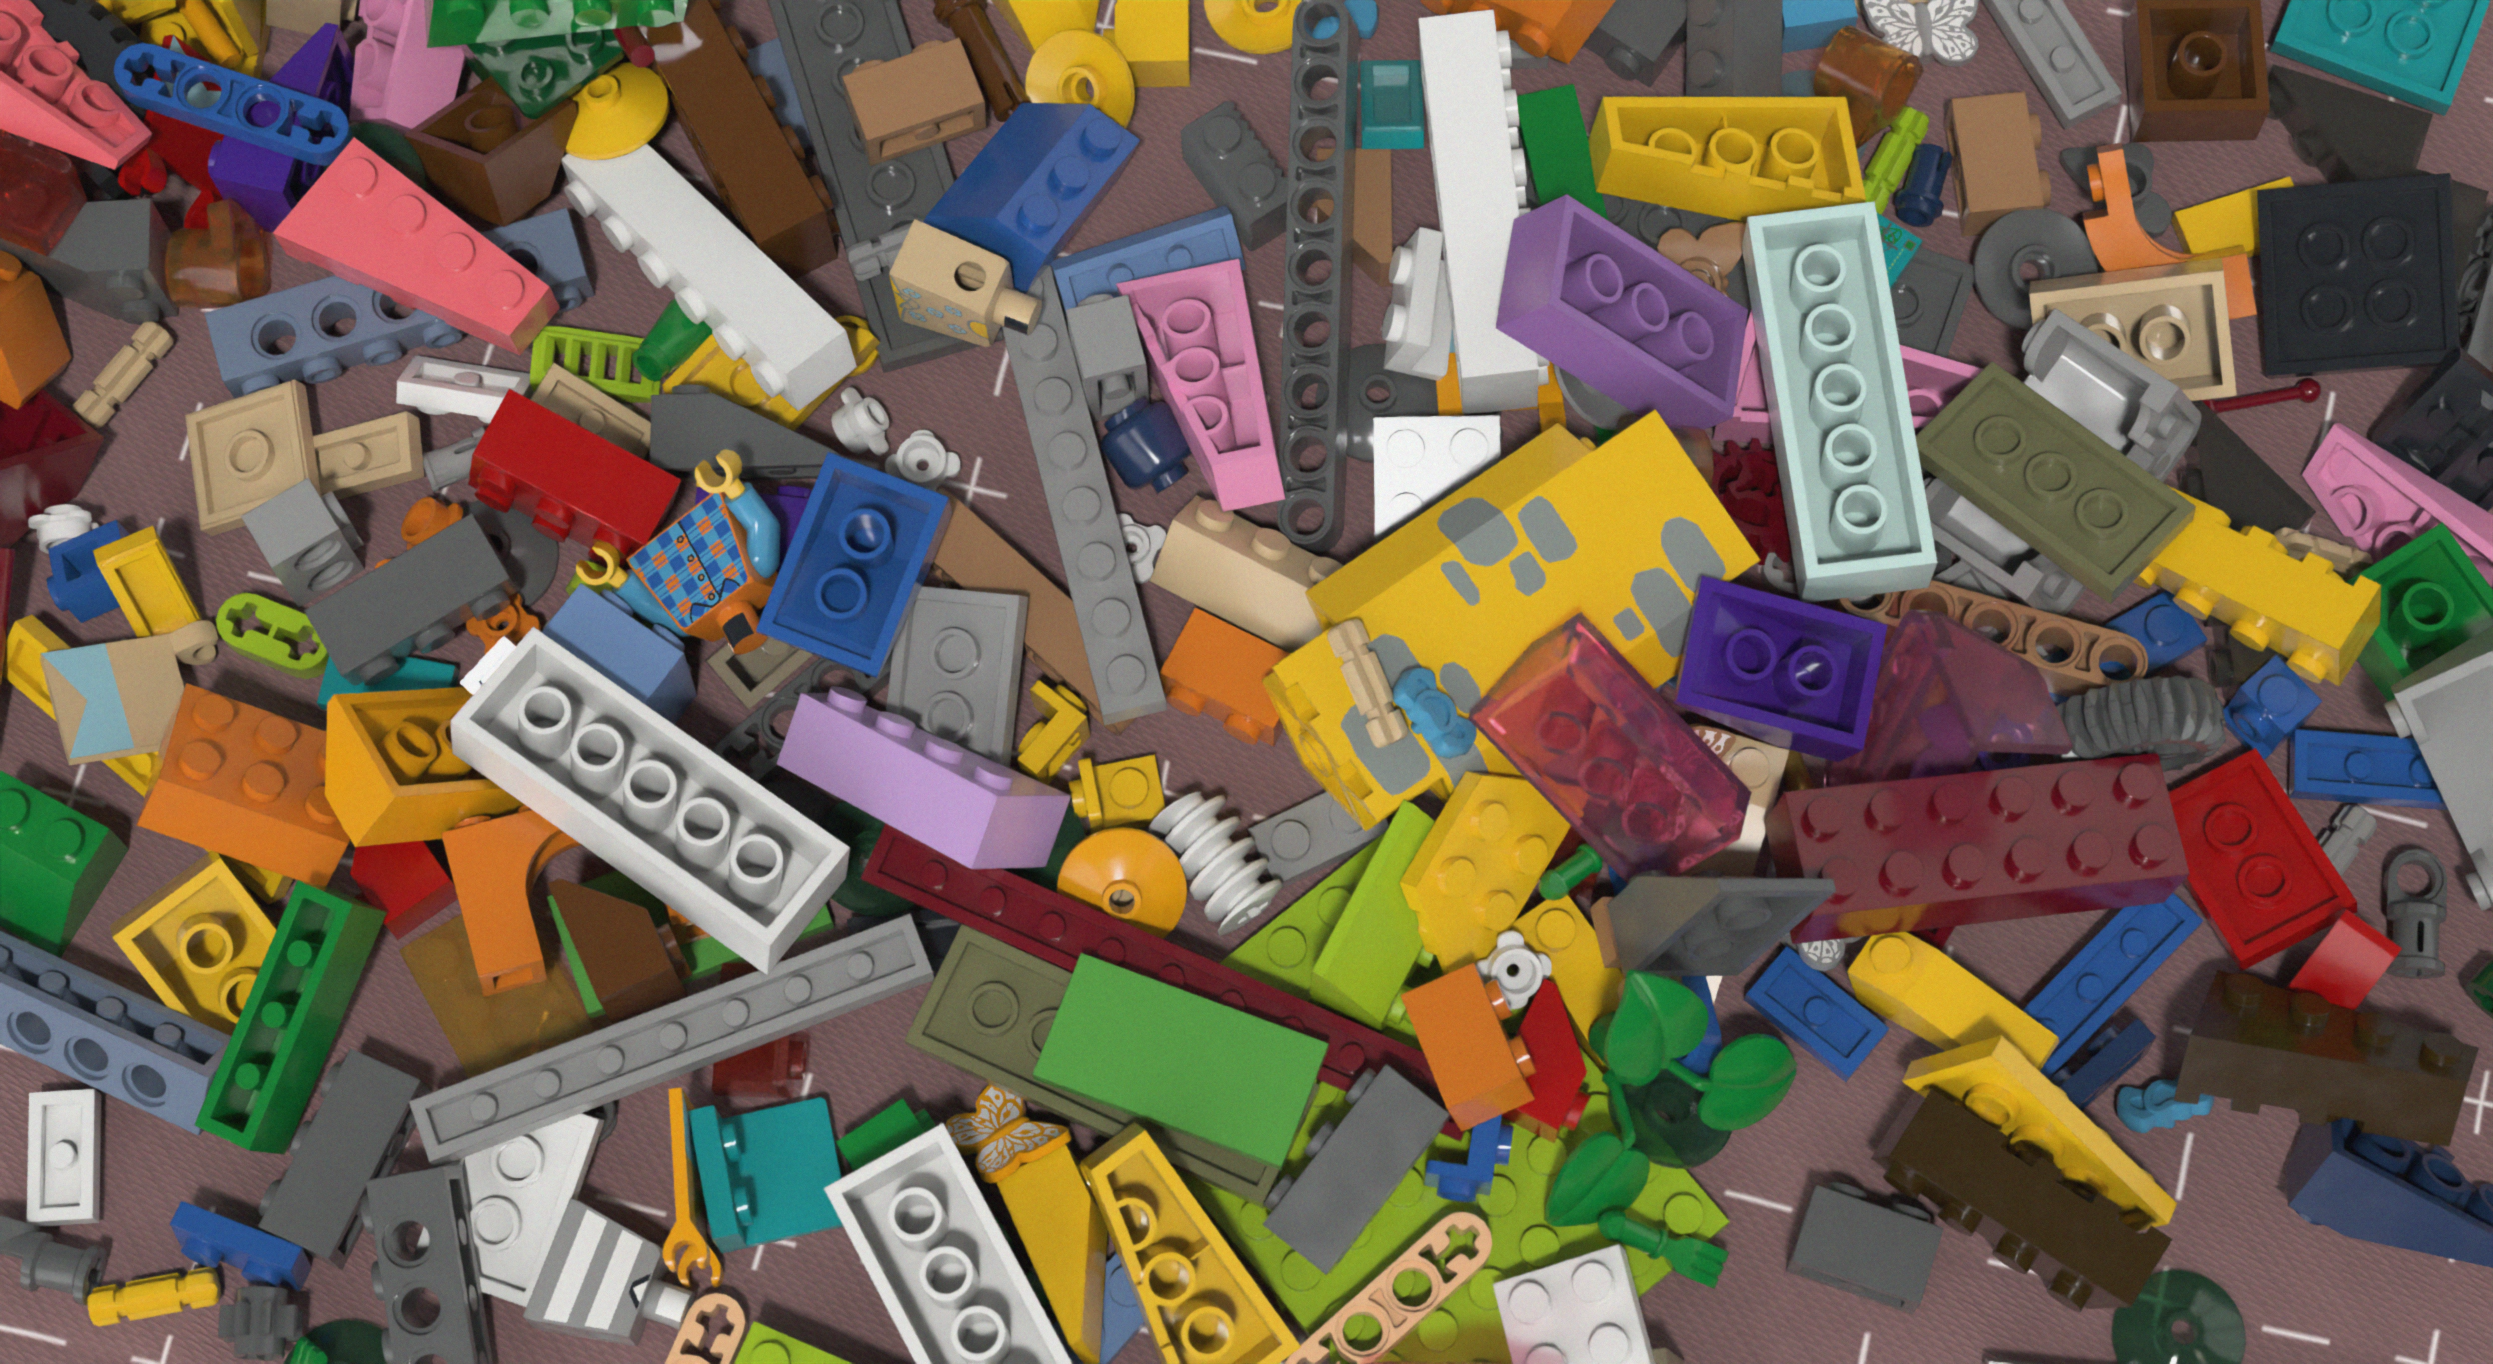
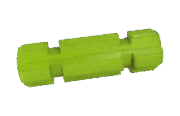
M1904 106L1897 112L1891 123L1892 128L1890 132L1885 134L1865 171L1866 176L1862 180L1866 196L1865 202L1875 201L1876 212L1880 215L1883 214L1889 202L1890 194L1894 193L1908 168L1916 146L1921 144L1928 131V116L1910 106Z

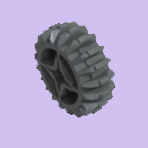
M2158 675L2151 679L2138 680L2134 678L2129 682L2119 684L2112 682L2110 686L2100 689L2090 688L2084 695L2070 697L2066 702L2060 703L2054 708L2053 713L2048 717L2050 732H2047L2050 752L2056 764L2158 753L2162 771L2167 772L2170 770H2182L2188 764L2200 763L2206 757L2214 755L2220 749V746L2226 742L2224 710L2221 700H2218L2215 687L2195 677L2186 679L2178 675L2171 678H2162Z

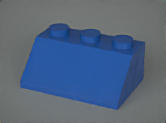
M1021 103L926 215L923 223L1003 257L1010 263L1014 288L1026 294L1119 180L1140 139L1091 104Z

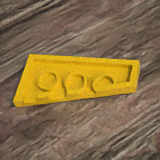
M2002 1035L1911 1061L1902 1079L1903 1083L1916 1092L1931 1088L2007 1135L2010 1140L2004 1149L2015 1156L2018 1150H2024L2044 1158L2062 1170L2060 1173L2064 1176V1181L2061 1185L2071 1191L2072 1188H2079L2094 1196L2100 1193L2121 1206L2122 1209L2118 1213V1221L2136 1232L2149 1229L2151 1226L2158 1227L2169 1224L2177 1203L2155 1182L2154 1178L2147 1171L2141 1169L2112 1141L2106 1131L2097 1127L2068 1099L2067 1094L2062 1089L2053 1085L2025 1058L2023 1052L2017 1046L2010 1043Z

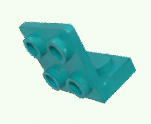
M814 1098L723 1119L714 1105L688 1111L711 1236L722 1254L844 1227L824 1190L825 1187L842 1178L828 1104L824 1098Z

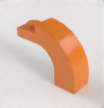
M2122 142L2097 147L2099 163L2087 165L2093 202L2106 200L2107 208L2083 213V221L2093 252L2104 270L2112 272L2222 258L2229 320L2257 315L2244 245L2204 253H2183L2161 245L2144 230L2135 214Z

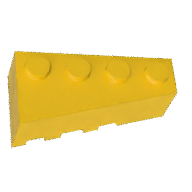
M1603 97L1588 139L1595 188L1598 193L1741 222H1747V217L1865 203L1866 201L1846 97Z
M2168 486L2196 506L2194 518L2133 583L2148 589L2155 583L2175 595L2173 598L2175 604L2190 615L2202 620H2206L2209 615H2212L2232 626L2229 632L2244 645L2260 652L2264 651L2267 646L2289 658L2286 664L2301 677L2318 684L2325 678L2340 686L2380 624L2381 584L2360 575L2354 586H2352L2333 571L2335 566L2331 561L2310 551L2306 557H2301L2299 560L2288 556L2287 549L2277 540L2275 535L2254 525L2252 527L2243 526L2240 532L2228 528L2231 520L2222 510Z
M1136 1122L1132 1123L1081 1161L1161 1364H1279L1301 1348L1298 1341L1144 1128Z

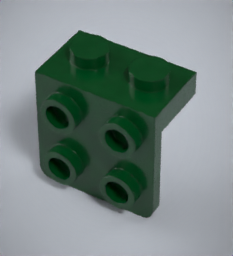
M612 29L461 45L467 64L477 77L483 81L491 76L528 119H538L625 56V52L616 40Z

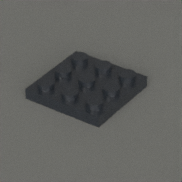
M2450 173L2257 190L2266 376L2269 379L2440 366L2458 347H2461L2453 186Z

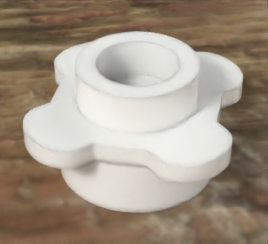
M852 387L843 390L841 398L845 405L834 411L831 417L832 426L838 439L853 453L862 454L870 448L876 455H883L889 449L888 443L885 440V430L889 427V419L884 408L873 398L866 397L862 399L859 393Z
M928 430L913 432L910 438L901 444L897 454L890 455L885 463L887 474L936 492V488L946 478L957 476L961 468L958 455L954 452H945L942 444ZM919 462H927L929 464L928 469L920 471L917 468Z
M70 504L50 506L44 510V514L34 515L28 519L29 528L37 529L39 549L49 554V548L99 527V524L91 522L92 515L90 512Z
M1117 514L1125 547L1128 544H1135L1137 546L1136 552H1126L1134 583H1146L1152 576L1157 553L1163 547L1167 536L1166 532L1158 525L1145 527L1134 523L1128 514Z
M1509 930L1502 932L1497 937V947L1489 957L1477 961L1475 966L1485 983L1497 979L1510 1009H1519L1527 1004L1528 997L1538 990L1542 980L1550 976L1552 964L1545 954L1534 953L1526 947L1520 933ZM1511 964H1516L1518 972L1513 976L1508 975L1507 967Z

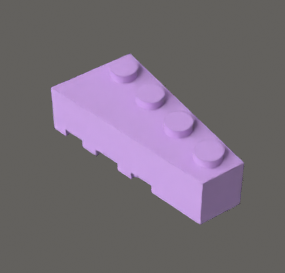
M832 686L829 693H801L777 765L970 869L1046 867L1071 795L966 750L955 743L916 728L915 723L905 717L873 709L866 705L867 698L855 691Z

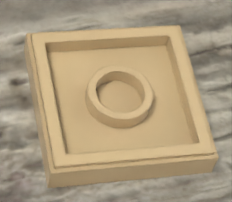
M294 379L185 415L200 530L214 536L246 526L241 518L242 515L306 478L310 479L321 497L307 392L304 384Z

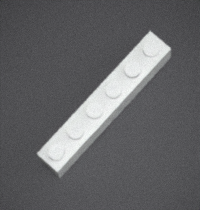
M647 143L629 154L607 160H586L570 154L562 157L561 162L569 184L564 187V191L574 208L585 218L593 214L601 222L604 234L618 251L624 253L629 249L638 257L637 261L640 268L653 285L661 288L666 284L675 293L678 305L693 323L699 324L704 321L712 329L716 342L729 358L736 361L742 357L751 366V372L757 383L770 397L774 398L780 394L799 411L857 368L846 330Z

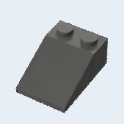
M151 199L0 206V250L12 254L21 262L22 267L40 276L45 290L114 319H122L130 324L142 325L144 322H157L159 317H178L180 247Z
M1650 870L1633 876L1628 881L1629 885L1612 899L1607 906L1625 977L1629 969L1652 972L1663 976H1738L1835 893L1836 888L1833 879L1724 876L1723 872L1718 870L1702 871L1692 876H1667V873L1663 870Z

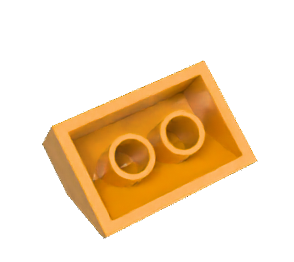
M465 687L334 694L328 701L325 797L355 847L442 839V832L453 830L454 826L464 819L474 816H489L491 819L516 814L518 809L525 805L452 753L450 721L473 696Z

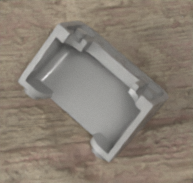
M2054 308L2046 321L2040 320L2027 333L2022 344V352L2025 354V370L2030 375L2024 384L2163 483L2195 438L2202 419L2200 411L2177 385L2056 308ZM1929 477L1923 481L1934 542L2027 607L2064 617L2077 603L2087 589L2085 585L1940 479Z
M2493 625L2390 686L2395 699L2384 703L2400 739L2413 734L2477 871L2465 875L2481 911L2493 907Z

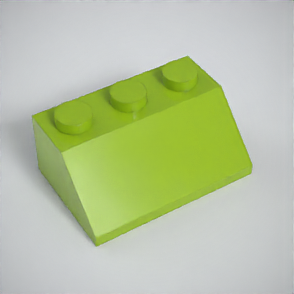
M1403 800L1311 971L1310 1002L1380 1034L1383 1033L1389 1021L1400 1025L1407 1013L1400 995L1413 990L1408 984L1418 965L1421 964L1430 968L1437 957L1426 952L1418 932L1417 915L1413 910L1409 909L1399 883L1435 821L1416 805L1406 800Z

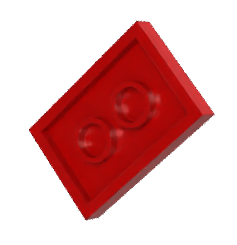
M2256 748L2168 792L2190 873L2183 882L2240 971L2333 925L2346 909L2353 914L2357 912V900Z

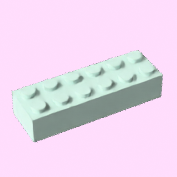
M1875 201L1747 217L1742 252L1800 602L1807 603L1929 588L1937 565V557Z

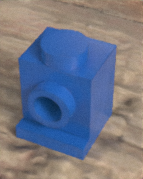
M117 519L48 549L53 573L52 576L47 577L49 593L59 610L62 612L69 610L80 623L120 607L100 571L93 550L130 535Z
M2275 655L2238 689L2228 706L2223 709L2226 728L2249 751L2256 748L2265 761L2290 738L2295 729H2300L2308 722L2322 700L2278 655Z

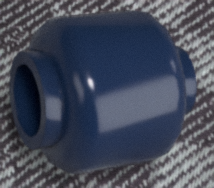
M1142 397L1103 424L1108 433L1101 441L1102 451L1129 489L1140 490L1151 484L1155 492L1159 494L1188 474L1182 463L1191 456L1192 452L1171 408L1166 403L1159 401L1149 404L1146 398Z

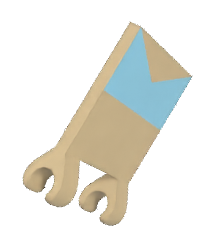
M201 620L187 624L169 634L40 653V663L68 765L159 751L165 728L184 689L177 662L190 665H204L215 660L216 649L214 645L217 644L218 635L214 624L208 620Z

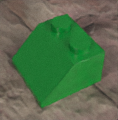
M2443 522L2346 581V583L2354 586L2361 575L2381 584L2380 624L2357 660L2387 701L2395 699L2390 686L2493 625V590Z
M0 771V927L61 958L129 849L109 828L13 776Z

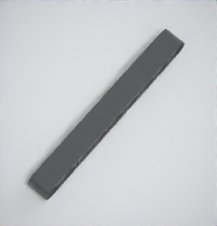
M1302 0L1295 9L1292 30L1279 466L1285 500L1277 501V519L1282 533L1294 545L1312 554L1324 553L1335 547L1342 538L1345 521L1359 32L1356 22L1341 0ZM1332 16L1340 19L1339 28L1331 37L1326 39H1315L1312 37L1314 27L1323 18ZM1327 77L1338 79L1337 90L1331 97L1321 101L1311 99V90L1316 82ZM1324 138L1336 140V148L1330 158L1321 162L1309 161V152L1315 142ZM1321 199L1334 201V210L1329 219L1318 224L1307 222V213L1313 203ZM1320 260L1332 262V272L1327 281L1316 286L1305 284V274L1310 265ZM1320 321L1330 323V335L1324 344L1315 348L1304 347V332L1310 325ZM1316 383L1327 384L1329 393L1325 403L1315 410L1302 409L1301 398L1306 388ZM1313 445L1325 446L1327 456L1322 467L1315 472H1301L1299 460L1304 450ZM1311 507L1323 508L1325 519L1320 530L1313 535H1299L1297 522L1302 512Z

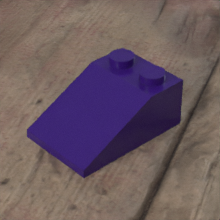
M326 22L268 82L331 102L341 108L349 121L355 60L339 26ZM264 100L257 102L247 111L246 121L254 127L263 128L270 126L279 118L281 108L272 101ZM298 111L294 112L293 125L307 129L311 134L314 144H320L324 137L335 138L331 123L325 122L321 130H312L301 126L297 115ZM224 135L223 141L217 140L211 149L208 172L238 226L273 233L330 165L311 164Z
M1701 576L1698 578L1673 704L1775 746L1840 762L1864 749L1888 625Z

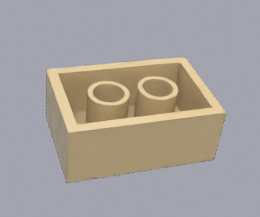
M2222 258L2030 281L2029 297L2033 326L2040 320L2046 321L2054 308H2056L2177 385L2190 401L2237 396Z

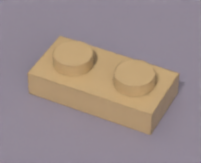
M555 363L549 367L530 400L643 460L650 450L651 423Z
M407 411L313 436L321 496L332 491L336 499L339 500L424 477L419 418Z

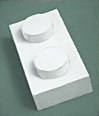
M415 355L397 380L396 403L416 406L421 412L432 415L454 412L477 416L479 420L490 424L509 389L528 399L532 397L534 391L530 385L529 373Z
M82 1089L29 1093L27 1223L37 1227L99 1223L101 1094L97 1090Z

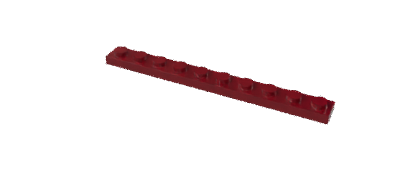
M887 823L884 825L860 878L870 885L959 924L968 926L1071 973L1074 972L1080 954L1083 953L1329 1043V1050L1317 1080L1343 1092L1349 1093L1354 1084L1369 1067L1379 1074L1387 1064L1447 1109L1423 1052L1001 868L970 869ZM1451 1117L1439 1134L1461 1143L1466 1130L1461 1132Z

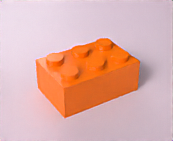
M186 683L165 728L137 826L296 880L325 887L350 840L325 797L326 731Z

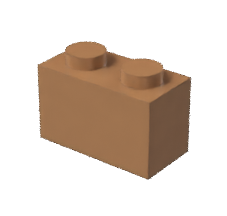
M960 38L947 42L940 40L928 41L914 48L908 55L887 62L879 59L867 61L856 67L852 73L842 76L845 103L870 166L986 128L985 101Z
M2025 91L1951 99L1943 125L1947 150L1953 157L1950 169L1961 237L1984 235L1992 224L2013 211L2043 209V207L2050 206L2051 185L2049 174L2046 169L2038 170L2035 150L2041 148L2040 119L2037 113H2029Z

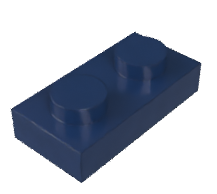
M2139 1018L2134 1020L2123 1031L2114 1024L2087 1048L2086 1052L2092 1058L2075 1073L2066 1066L2049 1081L2062 1089L2067 1094L2068 1099L2083 1112L2148 1054L2156 1036Z

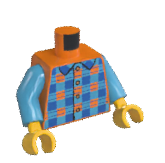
M723 449L716 455V459L724 468L726 477L717 475L712 470L711 465L707 461L702 460L695 469V478L698 485L711 494L651 539L646 546H642L626 560L631 569L625 572L619 567V553L613 545L608 542H597L592 546V549L606 560L607 571H596L592 569L589 563L581 559L576 564V571L581 580L587 584L596 586L608 582L613 586L612 593L626 602L633 612L644 621L652 625H660L679 638L695 636L714 642L725 636L732 651L735 654L742 655L757 649L768 638L756 632L760 621L756 612L766 605L778 576L776 569L780 563L781 527L778 519L751 483L746 482L742 484L738 477L742 471L740 456L732 450Z

